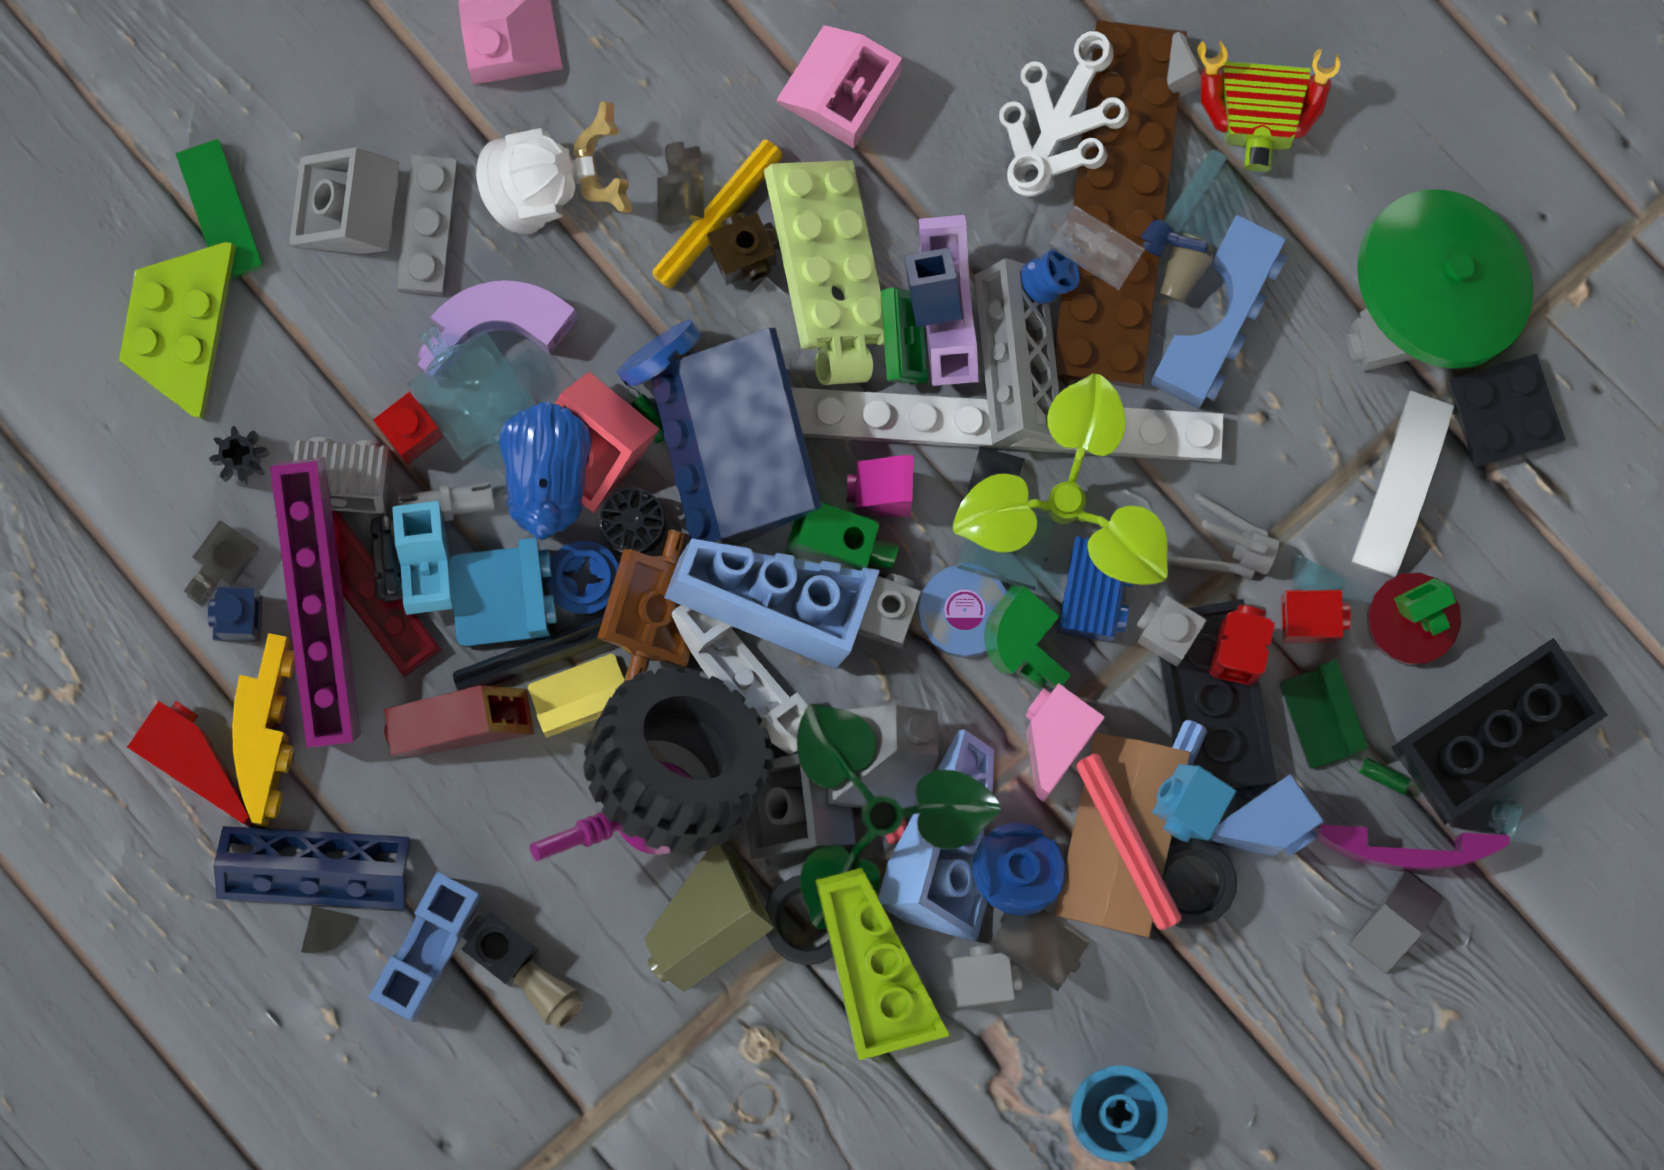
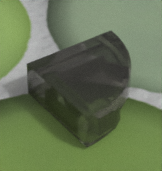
M312 906L301 952L321 954L338 948L353 934L360 917Z

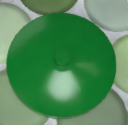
M1442 189L1412 192L1400 197L1385 208L1371 222L1361 241L1358 252L1357 275L1366 308L1384 335L1408 355L1438 367H1472L1489 361L1500 354L1517 339L1524 329L1533 302V280L1527 256L1511 228L1494 211L1481 202L1464 194Z

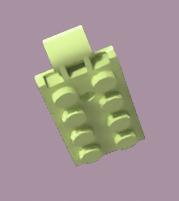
M853 160L770 164L764 170L801 349L813 350L821 348L816 354L815 372L822 385L867 382L872 376L873 360L870 350L866 345H884L881 290ZM835 286L841 290L844 295L843 301L833 297L832 287Z

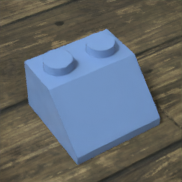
M1288 775L1220 822L1210 839L1206 841L1221 847L1275 856L1282 850H1285L1290 857L1318 837L1313 829L1321 824L1323 820L1292 776Z

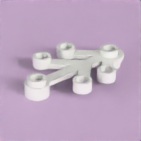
M1086 32L1077 39L1074 45V55L1079 64L1055 108L1048 89L1051 75L1042 63L1036 61L1030 62L1023 67L1021 80L1030 92L1041 129V134L1033 149L1025 129L1029 123V113L1023 105L1014 101L1008 102L999 112L1000 122L1008 130L1015 158L1008 167V182L1012 189L1021 196L1034 197L1042 194L1050 186L1053 176L1083 165L1089 169L1101 167L1107 159V150L1095 138L1083 140L1076 149L1054 156L1051 155L1059 141L1103 125L1117 129L1125 125L1129 118V111L1120 99L1114 97L1104 100L1096 108L1073 116L1095 73L1107 68L1113 60V47L1100 32ZM1103 49V55L1099 60H1089L1090 53L1093 50ZM1042 71L1043 75L1039 82L1029 83V77L1033 72ZM1112 107L1121 108L1120 115L1117 118L1107 119L1109 109ZM1021 111V117L1016 123H1008V116L1011 112ZM1098 147L1099 153L1096 158L1092 160L1085 159V153L1089 148ZM1038 169L1037 178L1034 181L1026 182L1024 178L1027 171Z

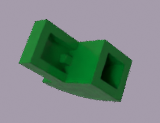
M1011 586L990 613L984 633L985 648L990 661L1000 673L1014 674L1019 666L1023 668L1019 674L1032 686L1039 690L1044 686L1055 689L1058 683L1063 686L1071 674L1041 650L1037 644L1058 619L1059 615L1025 586Z

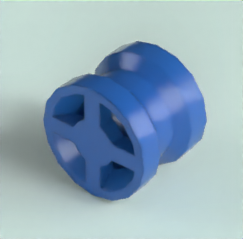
M1053 248L1043 254L1041 258L1027 262L1021 271V281L1025 291L1035 302L1040 304H1048L1054 301L1059 294L1069 293L1078 286L1080 280L1079 269L1075 260L1068 252L1060 248Z

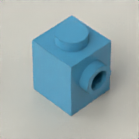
M1179 764L1172 777L1165 780L1157 793L1158 802L1152 814L1166 822L1163 829L1184 842H1188L1190 838L1209 840L1236 790L1200 766Z

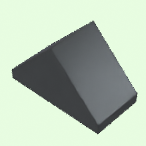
M1404 871L1348 945L1386 974L1423 933L1443 899L1408 871Z

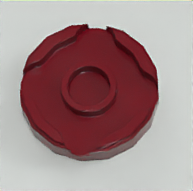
M1423 573L1400 574L1386 581L1372 598L1367 612L1368 633L1376 648L1385 656L1387 655L1390 659L1397 661V663L1406 666L1426 665L1442 657L1456 642L1461 627L1460 606L1457 600L1456 603L1442 609L1450 628L1435 636L1431 634L1430 630L1426 632L1420 621L1414 623L1403 617L1394 601V598L1435 577Z

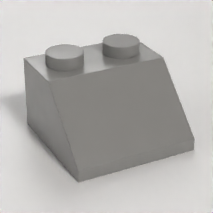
M358 147L300 157L289 246L351 254H367L389 250V243L393 233L392 219L395 196L399 187L398 172L400 161Z

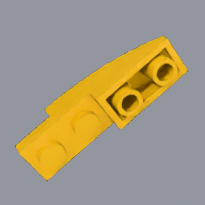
M268 633L258 678L239 675L234 699L232 724L233 754L241 795L251 821L265 828H268L270 818L276 819L279 815L283 792L278 791L277 787L281 772L288 773L294 752V746L288 745L289 737L284 732L272 730L274 723H281L285 712L286 696H282L281 691L285 677L292 678L295 670L294 650H292L293 643L285 636Z

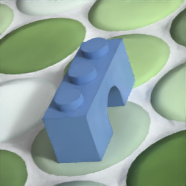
M436 872L414 913L416 917L405 941L398 952L388 960L368 998L416 1023L484 897L449 877Z

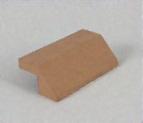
M1095 732L1090 755L1098 754L1101 757L1162 877L1172 835L1163 829L1166 822L1152 814V811L1158 802L1157 793L1165 780L1172 777L1179 764H1188L1190 752ZM1083 783L1066 859L1065 884L1058 895L1054 916L1149 937L1153 918Z

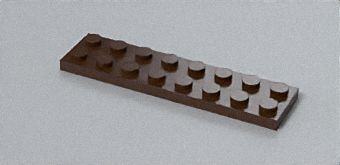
M1097 20L1095 31L1102 33L1113 47L1114 56L1107 68L1095 73L1088 86L1085 111L1096 108L1104 100L1114 97L1120 99L1129 111V118L1125 125L1120 128L1112 129L1103 125L1081 135V142L1087 138L1098 139L1107 150V159L1101 167L1096 169H1089L1084 165L1077 167L1067 252L1073 257L1078 266L1080 280L1074 290L1061 294L1054 347L1057 377L1081 381L1092 374H1099L1112 385L1142 389L1159 256H1155L1143 248L1145 241L1141 239V235L1153 221H1164L1179 92L1173 93L1168 87V70L1173 34L1180 32L1186 37L1187 31ZM1103 49L1093 50L1091 61L1099 60L1103 55ZM1112 107L1109 109L1107 119L1117 118L1120 115L1121 108ZM1089 148L1085 153V159L1092 160L1096 158L1099 148Z

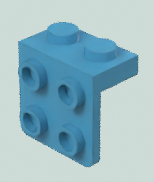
M536 537L518 539L519 547L458 554L450 558V581L456 639L461 646H482L542 639L550 636L549 624L557 623L554 595L546 596L544 578L552 577L549 549L541 550Z

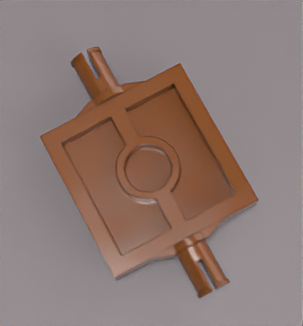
M674 530L668 531L662 556H648L632 549L623 550L597 639L620 646L628 654L632 655L624 681L632 680L636 674L647 671L650 661H663L678 667H686L691 651L671 615L673 610L679 607L680 604L664 598L679 557L683 552L686 538H688V535Z

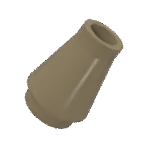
M1181 232V233H1180L1181 236H1186V237H1190V238H1194V239H1198V240L1205 241V240H1203V239H1201V238H1198V237H1196V236H1193V235L1188 234V233H1185V232ZM1209 243L1208 251L1203 253L1171 245L1164 282L1159 293L1185 304L1188 295L1214 260L1211 254L1215 246Z
M534 961L524 965L514 977L513 982L521 988L545 1025L552 1024L559 1030L566 1026L583 1006L584 1002L577 996L579 991L540 968Z

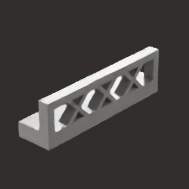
M1006 258L974 275L992 445L1007 448L1026 437L1056 444L1047 426L1049 408L1055 397L1059 394L1049 303L1040 304L1028 298L1021 288V271L1025 264ZM1026 318L1036 330V343L1026 331ZM1030 361L1034 363L1041 373V385L1031 374ZM1035 404L1045 414L1046 426L1036 423Z

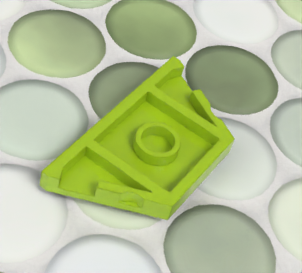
M227 242L135 270L119 355L120 362L191 416L199 419H205L236 245Z

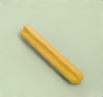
M765 139L757 146L657 264L652 274L658 283L665 288H673L708 246L707 234L722 228L721 222L734 215L765 179L764 170L770 164H776L782 159V151L774 143Z

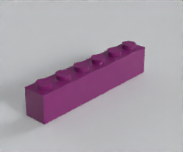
M325 457L279 462L270 466L306 748L353 743L361 735L326 460Z

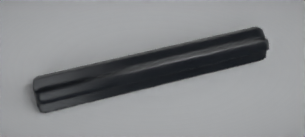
M604 616L454 671L452 675L457 691L479 685L492 686L608 643L597 639Z

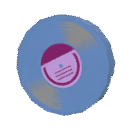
M968 564L947 567L934 575L922 591L918 609L921 630L933 645L947 655L962 658L982 655L987 652L984 633L988 617L1007 590L998 577L983 567Z

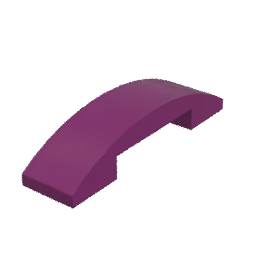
M1320 825L1315 829V833L1318 835L1316 839L1335 852L1367 865L1398 871L1425 872L1460 867L1490 856L1510 845V835L1461 833L1455 837V851L1367 846L1368 827Z

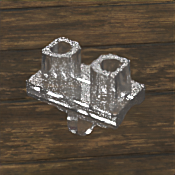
M1075 205L1049 243V247L1120 290L1145 250L1113 230L1106 223H1102Z

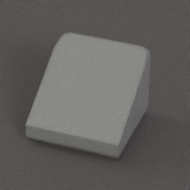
M1177 32L1173 34L1167 83L1173 93L1179 92V98L1201 88V70L1203 67L1191 43L1183 33Z

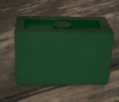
M1337 659L1320 664L1315 670L1283 680L1279 686L1310 769L1354 756L1369 748Z

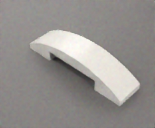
M1410 390L1377 492L1351 560L1352 564L1392 578L1396 577L1423 506L1447 433L1454 405Z
M683 605L674 609L671 615L675 624L708 678L710 679L711 676H714L724 681L722 686L731 692L736 689L746 699L744 704L749 709L754 707L762 719L760 727L767 728L771 742L789 755L796 753L798 726L808 706L798 692L791 697L786 694L732 630L733 626Z

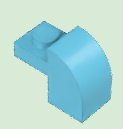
M439 501L393 506L395 546L401 565L403 605L406 615L453 609L449 567L450 555Z

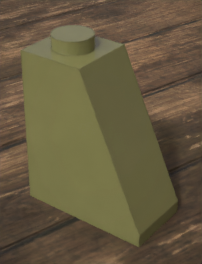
M714 844L712 849L707 850L644 938L652 956L648 959V964L655 976L663 983L670 981L683 992L774 929L742 860L726 846Z

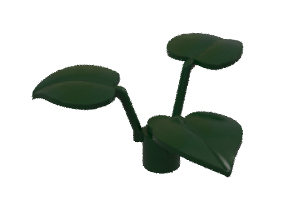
M810 704L801 717L797 731V753L800 765L807 777L823 788H835L848 777L866 800L862 807L861 817L864 825L868 828L866 834L854 846L850 854L838 845L823 846L813 851L803 863L800 873L801 892L813 926L817 929H824L827 927L816 880L862 868L875 894H877L880 885V873L877 866L869 860L858 858L860 853L875 839L877 834H892L900 827L903 817L919 814L917 829L925 841L936 848L956 849L974 840L986 825L1000 813L1001 805L996 797L976 779L964 773L946 769L930 772L919 779L915 787V795L919 805L901 808L897 801L886 795L874 796L855 773V771L867 767L874 757L876 740L871 727L859 715L850 711Z

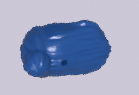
M541 402L538 405L531 406L529 409L519 411L518 414L506 420L500 431L499 443L505 464V480L508 495L506 505L509 508L508 512L511 518L517 522L519 528L528 531L540 540H544L549 536H554L557 532H563L580 517L583 508L581 500L586 485V464L591 450L592 439L586 424L579 417L573 415L571 409L550 402Z

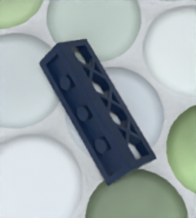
M223 826L213 865L216 899L404 910L406 901L405 871L410 849V838L405 836ZM231 843L251 844L255 847L254 850L246 854L229 853ZM286 846L298 847L302 850V852L295 856H281L277 851ZM332 849H341L349 853L341 859H328L324 855ZM378 852L397 853L395 862L374 861L371 856Z

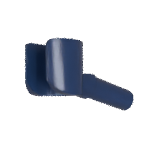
M1162 220L1153 221L1141 235V239L1145 241L1143 248L1155 256L1161 255L1168 244L1206 253L1209 247V242L1175 233Z

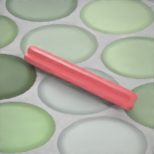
M1092 754L1078 761L1076 768L1157 928L1164 930L1177 924L1181 920V915L1101 757L1098 754Z

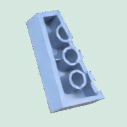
M691 539L679 557L664 598L837 669L852 650L879 570L862 568L860 571L842 568L839 563L822 561L819 564L795 560L792 555L776 553L775 556L754 553L750 548Z

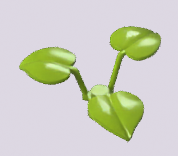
M1092 374L1061 391L1051 403L1048 411L1047 426L1054 441L1064 448H1077L1068 482H1061L1054 486L1049 494L1048 501L1039 499L1028 500V487L1022 478L1011 474L992 475L978 483L966 495L956 513L953 532L990 551L998 553L1014 552L1026 546L1033 538L1037 529V518L1032 509L1038 508L1042 512L1048 511L1049 516L1060 524H1071L1079 520L1080 522L1087 521L1100 525L1102 529L1096 531L1090 537L1087 549L1094 565L1105 575L1115 580L1137 585L1164 582L1168 575L1167 535L1162 522L1153 512L1144 507L1124 506L1116 510L1110 521L1102 516L1084 511L1086 496L1076 482L1085 451L1100 457L1112 454L1121 443L1126 426L1124 407L1117 391L1103 376Z

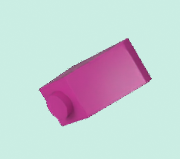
M914 455L858 461L857 475L847 474L846 502H856L855 514L860 516L910 518L913 496Z

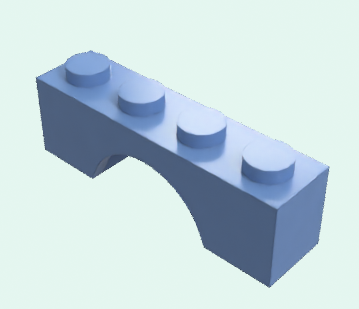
M1236 214L1212 262V266L1222 277L1227 288L1228 311L1226 316L1217 326L1202 334L1191 336L1174 335L1150 385L1200 409L1205 397L1212 401L1215 400L1226 378L1225 375L1219 373L1225 358L1227 357L1235 361L1247 337L1239 333L1246 317L1255 321L1267 298L1266 295L1260 293L1266 278L1268 277L1275 281L1288 257L1280 253L1286 240L1285 238Z

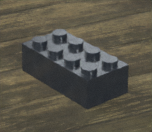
M1552 638L1400 740L1391 749L1416 785L1421 789V792L1440 820L1446 825L1608 715L1556 640Z

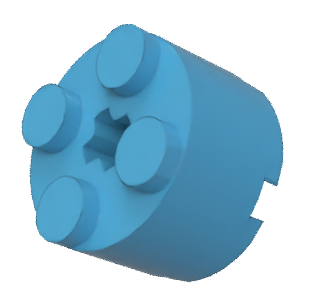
M1117 1065L1093 1072L1077 1086L1070 1100L1068 1118L1076 1142L1088 1154L1106 1162H1129L1146 1155L1161 1140L1167 1125L1168 1109L1161 1090L1146 1073L1133 1067ZM1117 1101L1123 1102V1111L1130 1113V1118L1128 1121L1120 1122L1118 1128L1112 1126V1118L1106 1116L1105 1112L1106 1108L1115 1107Z

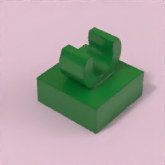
M1434 578L1394 598L1397 608L1403 617L1414 623L1420 621L1423 629L1426 632L1430 630L1433 636L1450 628L1442 609L1456 603V600L1449 585Z

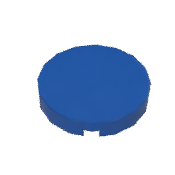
M690 319L683 321L639 349L619 367L616 373L626 386H638L668 368L667 365L678 354L681 356L690 351L698 343L701 333Z
M1012 822L999 825L981 840L973 855L972 873L977 889L990 905L1006 914L1026 916L1041 912L1056 899L1065 884L1066 863L1060 847L1053 839L1050 841L1047 836L1043 835V830L1032 824Z

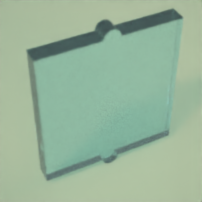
M1036 515L1037 529L1033 538L1020 550L1009 553L990 551L964 538L965 541L957 568L1013 585L1025 586L1027 589L1035 591L1042 564L1048 561L1050 556L1047 547L1055 520Z

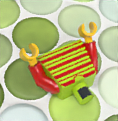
M1219 40V54L1214 58L1205 57L1206 45L1204 41L1198 45L1197 52L1200 60L1205 65V68L1201 70V104L1214 128L1224 133L1226 144L1245 146L1244 168L1246 170L1255 172L1270 171L1272 168L1273 149H1290L1293 140L1305 137L1323 114L1332 85L1329 78L1335 76L1340 69L1339 54H1336L1335 63L1332 67L1323 68L1318 64L1321 49L1315 51L1312 67L1316 74L1310 77L1311 68L1227 61L1228 52L1221 40Z

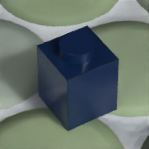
M950 247L904 255L909 296L916 327L961 320L962 313L958 283Z

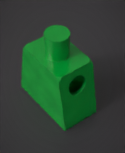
M820 502L821 508L793 521L784 554L819 564L822 561L839 563L842 568L860 571L862 568H866L868 563L891 570L894 565L899 543L876 537L879 528L877 521ZM844 535L850 537L853 541V550L845 545Z

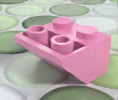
M823 25L776 99V103L854 149L901 75L902 58L862 34Z

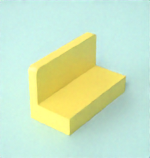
M608 654L529 684L528 690L546 738L598 719L608 699L613 696L616 688L624 682V678L616 656Z

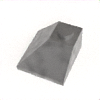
M902 705L846 709L859 715L868 723L876 740L874 757L867 767L855 771L858 777L874 796L886 795L897 801L901 808L919 805L915 795L916 784L920 778L933 771L938 758V712ZM848 777L835 788H828V804L862 809L866 802Z

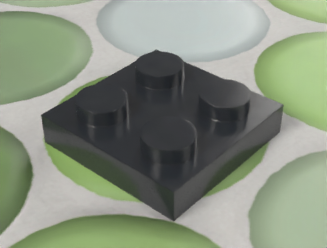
M1537 354L1453 378L1446 383L1475 470L1562 444L1566 440Z

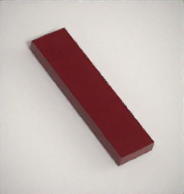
M332 510L343 596L403 677L406 678L440 653L442 649L415 614L406 615L403 597L394 600L392 603H385L384 600L376 597L375 580L379 579V577L374 576L373 557L338 511Z

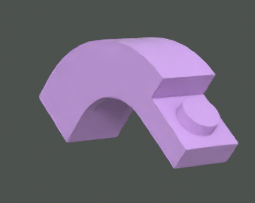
M965 215L919 219V253L950 247L957 277L962 313L961 320L925 326L932 386L979 382L977 341L970 295Z
M504 280L478 284L457 293L440 306L430 317L435 328L442 333L439 337L432 335L424 343L418 353V357L421 360L417 365L422 375L437 385L472 340L487 332L498 330L512 331L523 335L551 355L577 321L578 317L575 308L555 294L539 286L519 281Z

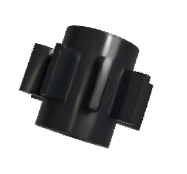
M232 426L231 436L224 440L219 437L214 438V441L219 446V454L209 457V461L216 466H225L220 473V478L224 482H227L235 475L243 486H247L248 476L255 472L259 475L265 474L259 465L260 458L267 457L270 454L266 447H254L259 438L256 431L252 430L244 437L241 436L235 426ZM243 447L247 455L242 457L243 464L236 465L231 458L236 456L237 448Z

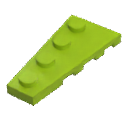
M860 868L816 880L858 1059L862 1060L950 1036L863 869Z

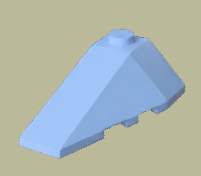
M958 730L937 770L946 769L964 773L979 781L992 793L994 749L968 731ZM913 814L887 864L878 897L883 909L912 925L967 940H978L987 900L977 889L972 868L973 855L981 840L985 837L984 829L967 845L956 849H940L922 838L917 829L919 814Z

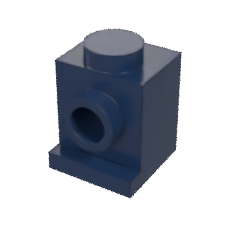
M217 587L215 599H210L208 604V625L213 627V640L260 642L262 595L255 588Z

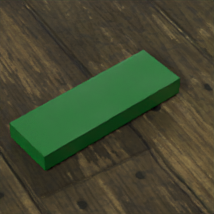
M219 138L175 153L207 248L224 242L236 245L230 280L264 268Z

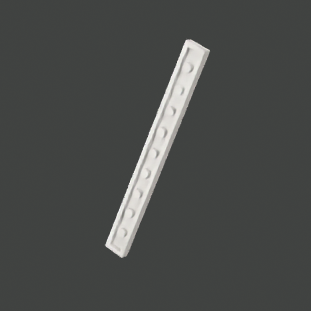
M791 387L804 437L980 448L981 446L991 449L1076 454L1077 448L1068 449L1057 443L1054 444L1026 437L1007 448L992 445L987 399ZM1035 404L1036 423L1046 426L1045 414ZM1124 408L1126 426L1123 439L1115 451L1108 455L1220 462L1222 455L1223 414Z

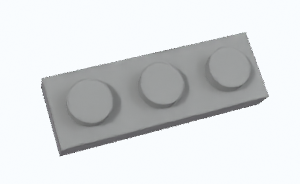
M411 155L397 279L398 292L444 296L458 171L457 159Z

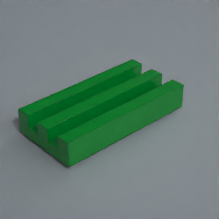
M896 287L881 290L887 381L893 382L898 380V383H909V385L913 386L928 383L924 326L916 327L909 290Z

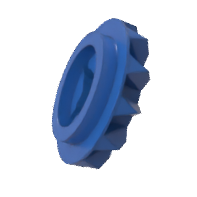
M571 542L560 548L551 559L552 577H546L549 593L554 595L558 606L576 615L596 614L608 604L619 565L613 554L596 542ZM586 559H589L590 574L603 581V583L587 584L585 591L582 592V597H579L577 582L568 576H564V573L570 575L572 573H580L582 566H585Z

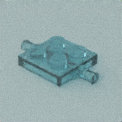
M436 325L427 328L437 344L435 345L425 331L419 335V338L422 339L434 356V359H432L425 371L409 381L407 385L461 460H464L482 446L495 443L501 451L499 435L506 420L518 414L519 411L529 409L537 404L484 330L479 331L464 343L449 347L437 330Z

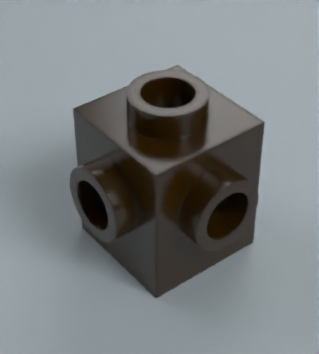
M745 212L732 215L721 222L722 228L707 234L708 246L726 286L745 278L746 282L759 280L771 273L770 267L777 264L775 250L780 248L778 236L771 222L763 225L758 212L747 216ZM750 246L748 249H743L742 247Z

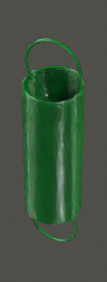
M639 394L636 398L631 396L632 399H636L631 403V406L660 429L654 438L655 443L658 444L664 441L661 418L646 394Z
M1368 757L1366 760L1364 759L1365 762L1361 770H1358V773L1401 795L1407 793L1406 791L1410 786V778Z

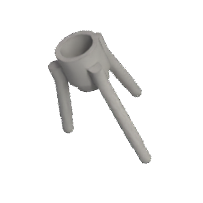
M1200 493L1194 494L1193 499L1197 503L1243 531L1239 534L1208 520L1202 522L1204 529L1236 543L1233 558L1240 560V563L1167 556V565L1234 573L1252 579L1255 571L1267 575L1276 557L1280 541L1269 537L1268 531L1251 525L1213 500L1211 501Z

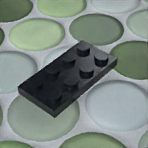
M1244 599L1188 608L1206 619V622L1177 667L1158 656L1173 745L1184 721L1191 720L1203 725L1207 729V734L1192 766H1200L1234 790L1277 783L1259 680L1255 684L1246 686L1216 679L1209 674L1213 653L1217 649L1215 643L1219 626L1229 612L1237 611L1238 605H1245Z

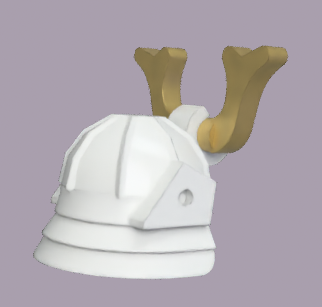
M600 102L594 121L576 139L573 155L576 157L574 160L569 154V149L554 142L550 138V133L542 128L505 135V138H498L486 144L477 161L476 177L482 200L494 219L512 232L525 235L533 234L540 228H543L546 222L564 216L562 206L573 198L575 183L581 185L580 192L586 200L609 202L618 212L631 213L632 205L626 195L628 181L615 178L609 186L603 189L598 182L593 154L599 139L607 135L617 136L619 133L618 127L613 122L614 103Z

